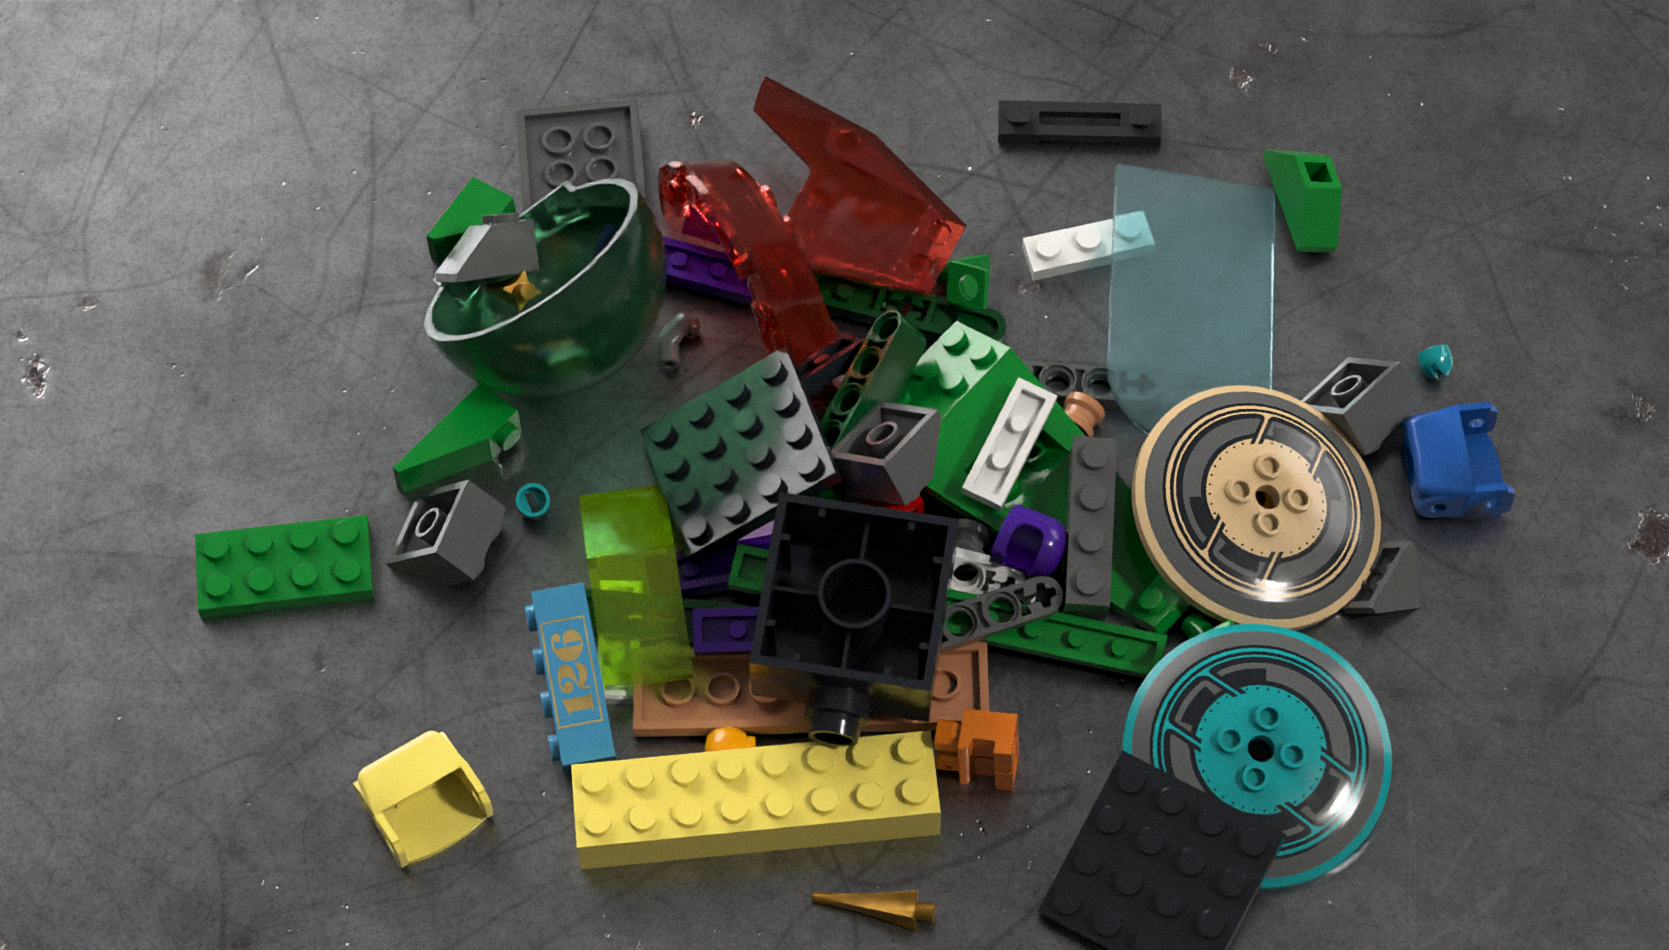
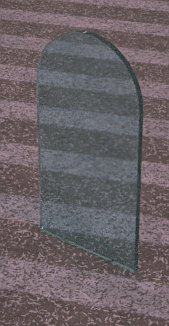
M1116 165L1107 374L1112 393L1118 405L1127 417L1147 434L1174 406L1199 392L1212 388L1238 385L1272 389L1275 188L1130 165Z

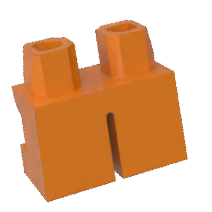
M964 709L962 721L938 718L934 746L937 750L936 769L958 771L960 784L969 783L975 774L995 777V789L1013 792L1019 757L1018 714Z

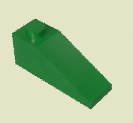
M480 382L392 467L397 488L401 492L406 493L493 460L499 453L510 449L517 442L522 432L518 410Z

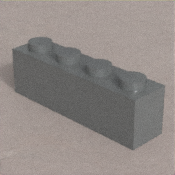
M1073 436L1069 452L1066 509L1068 543L1064 555L1061 613L1097 621H1105L1110 607L1117 460L1116 438Z

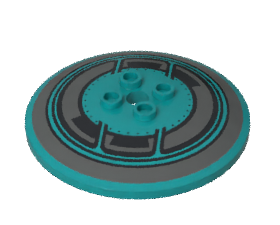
M1265 624L1230 625L1201 633L1183 642L1163 657L1146 676L1136 692L1124 724L1122 737L1123 751L1286 834V838L1259 890L1282 889L1300 885L1330 872L1343 863L1359 848L1372 831L1383 810L1390 788L1392 773L1390 736L1384 715L1370 687L1360 674L1334 650L1303 633L1283 627ZM1253 740L1265 741L1271 747V759L1266 762L1254 760L1248 753V744Z

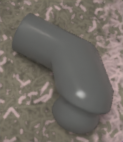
M688 312L677 313L659 333L658 364L661 369L668 371L679 367V342L684 336L692 339L699 333L700 321L697 317L690 316Z

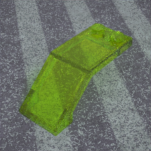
M660 484L579 496L605 689L611 690L693 678L667 498H664Z

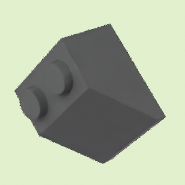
M518 212L481 216L482 224L471 225L467 228L436 271L435 276L436 282H464L517 274L523 270L526 272L540 270L533 220H519Z
M1348 357L1301 400L1328 418L1353 444L1358 453L1362 455H1368L1377 451L1383 445V440L1396 428L1401 427L1403 421L1412 416V413L1424 403L1401 362Z
M879 401L831 450L843 479L841 484L847 495L907 506L910 502L914 501L920 495V491L933 478L942 417L937 409Z
M470 480L420 492L386 565L394 570L447 586L473 581L484 568V557L491 542L500 532V521L506 507Z

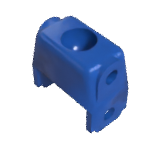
M1490 402L1458 404L1433 412L1415 414L1403 421L1404 437L1402 450L1413 506L1418 514L1427 518L1445 517L1471 520L1501 517V514L1511 510L1515 498L1514 488L1508 486L1507 483H1503L1499 459L1492 440L1487 433L1495 428L1498 416L1495 405H1491Z

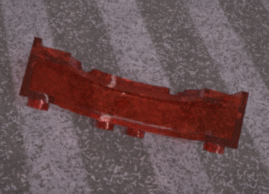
M728 159L670 161L665 166L659 168L658 191L660 208L664 217L675 213L679 218L692 212L693 207L714 232L729 257L739 279L748 277V288L754 299L750 306L755 317L759 340L769 355L786 346L793 354L796 364H798L840 336L839 330L831 322L816 280L795 240L798 238L797 229L788 215L781 216L777 210L775 196L767 185L761 187L742 166Z

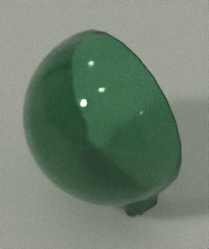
M621 178L601 179L576 187L566 180L518 215L519 220H533L540 270L526 272L529 282L533 283L536 289L542 292L529 299L522 311H519L503 299L487 294L484 291L485 285L503 281L516 274L464 282H436L439 289L427 308L424 326L428 337L436 349L452 366L477 383L505 395L520 398L552 399L577 394L601 384L618 373L636 356L651 335L663 307L667 283V255L661 229L645 198L632 182Z

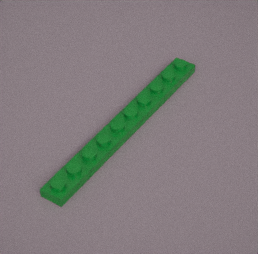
M737 544L727 584L728 589L761 596L769 550ZM950 589L948 606L979 595ZM1004 600L993 602L988 610L990 617L1000 623L1009 621L1014 615V608L1009 602ZM1021 604L1022 616L1029 615L1026 610L1027 605ZM1057 612L1056 615L1046 620L979 642H987V645L1145 679L1154 666L1163 658L1167 635ZM964 614L951 616L946 624L949 632L955 636H964L972 629L970 618Z

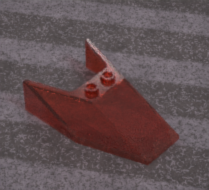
M765 76L761 82L753 111L808 166L810 171L808 178L785 218L774 226L768 238L761 237L694 200L691 201L688 207L681 233L797 269L929 295L967 225L874 133Z

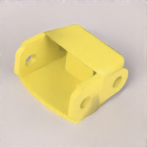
M428 731L364 767L358 774V780L352 783L357 797L377 827L384 844L401 868L429 858L449 848L475 830L486 818L494 815L492 804L485 788L469 764L458 754L444 732Z

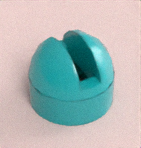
M1437 345L1427 348L1416 356L1420 369L1429 379H1440L1439 371L1444 376H1448L1451 373L1453 357L1448 345Z
M529 483L522 486L516 495L515 505L517 511L528 519L542 517L548 511L550 505V495L547 489L537 483ZM532 492L539 509L535 513H532L525 494Z

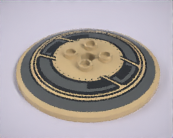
M1245 385L1224 386L1199 392L1174 406L1158 421L1145 439L1136 459L1131 489L1132 509L1138 534L1147 555L1160 575L1178 595L1193 607L1222 623L1231 620L1235 625L1265 624L1290 630H1299L1315 625L1343 608L1359 592L1362 582L1366 581L1371 573L1369 570L1378 553L1381 536L1380 506L1372 477L1358 451L1346 436L1319 411L1290 395L1276 390ZM1256 491H1263L1270 495L1274 503L1273 509H1266L1259 505L1255 497Z

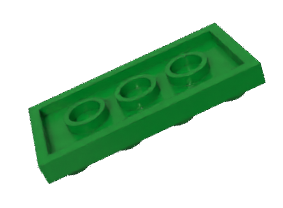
M367 514L195 534L198 612L201 618L374 598L370 527Z

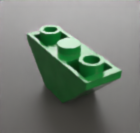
M1266 149L1262 155L1297 252L1334 253L1338 244L1342 186L1331 157L1305 151Z

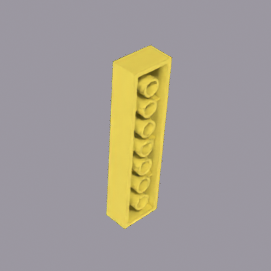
M931 730L859 737L856 745L847 747L827 745L814 741L571 765L576 844L581 869L941 835V810Z

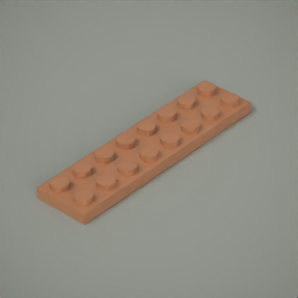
M976 642L940 654L929 722L869 713L868 724L861 727L860 732L934 731L937 727L938 718L962 721L964 709L990 711L987 642ZM694 648L634 650V737L707 736L709 732L717 728L728 726L745 731L746 735L809 733L810 719L805 715L807 703L752 695L749 669L750 654L694 656Z

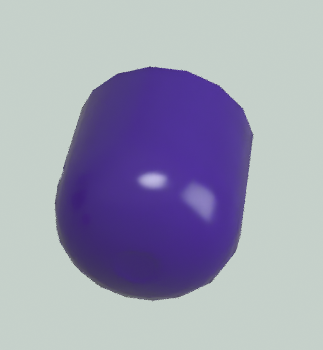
M1017 504L1010 510L999 530L991 550L989 562L998 566L1014 568L1034 578L1050 576L1061 565L1067 550V530L1055 518Z

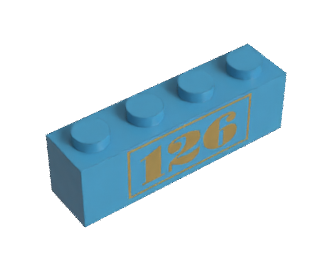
M584 582L531 592L533 605L525 606L529 632L538 631L541 648L532 649L537 675L546 674L549 691L540 692L544 717H554L556 734L548 736L552 761H562L564 772L572 771L571 765L616 761Z

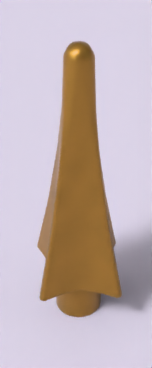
M525 270L503 281L484 286L485 293L503 299L519 311H522L529 299L542 293L536 289L533 283L529 282Z
M918 890L879 893L815 892L811 896L812 901L815 903L859 912L916 931L917 920L934 922L936 917V903L919 901Z

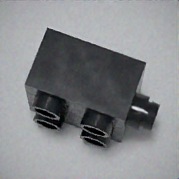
M779 492L749 660L752 695L807 703L805 715L810 719L809 737L817 742L833 746L847 747L856 745L861 727L868 724L869 713L929 722L956 557L959 519Z

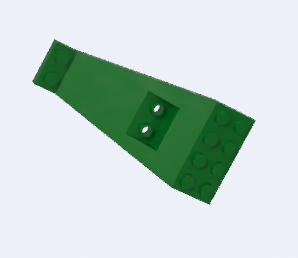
M955 321L920 357L896 402L898 404L937 409L942 416L933 478L922 490L967 519L982 523L996 537L1006 516L1017 504L1053 517L1066 528L1069 452L1073 436L1085 435L1057 402L1047 418L1001 511L961 493L962 487L1018 377L1044 390L1046 389L1011 347ZM1116 472L1109 608L1149 632L1164 634L1191 604L1178 595L1164 580L1147 555L1134 520L1131 489ZM1064 558L1061 565L1054 572L1061 578H1063Z

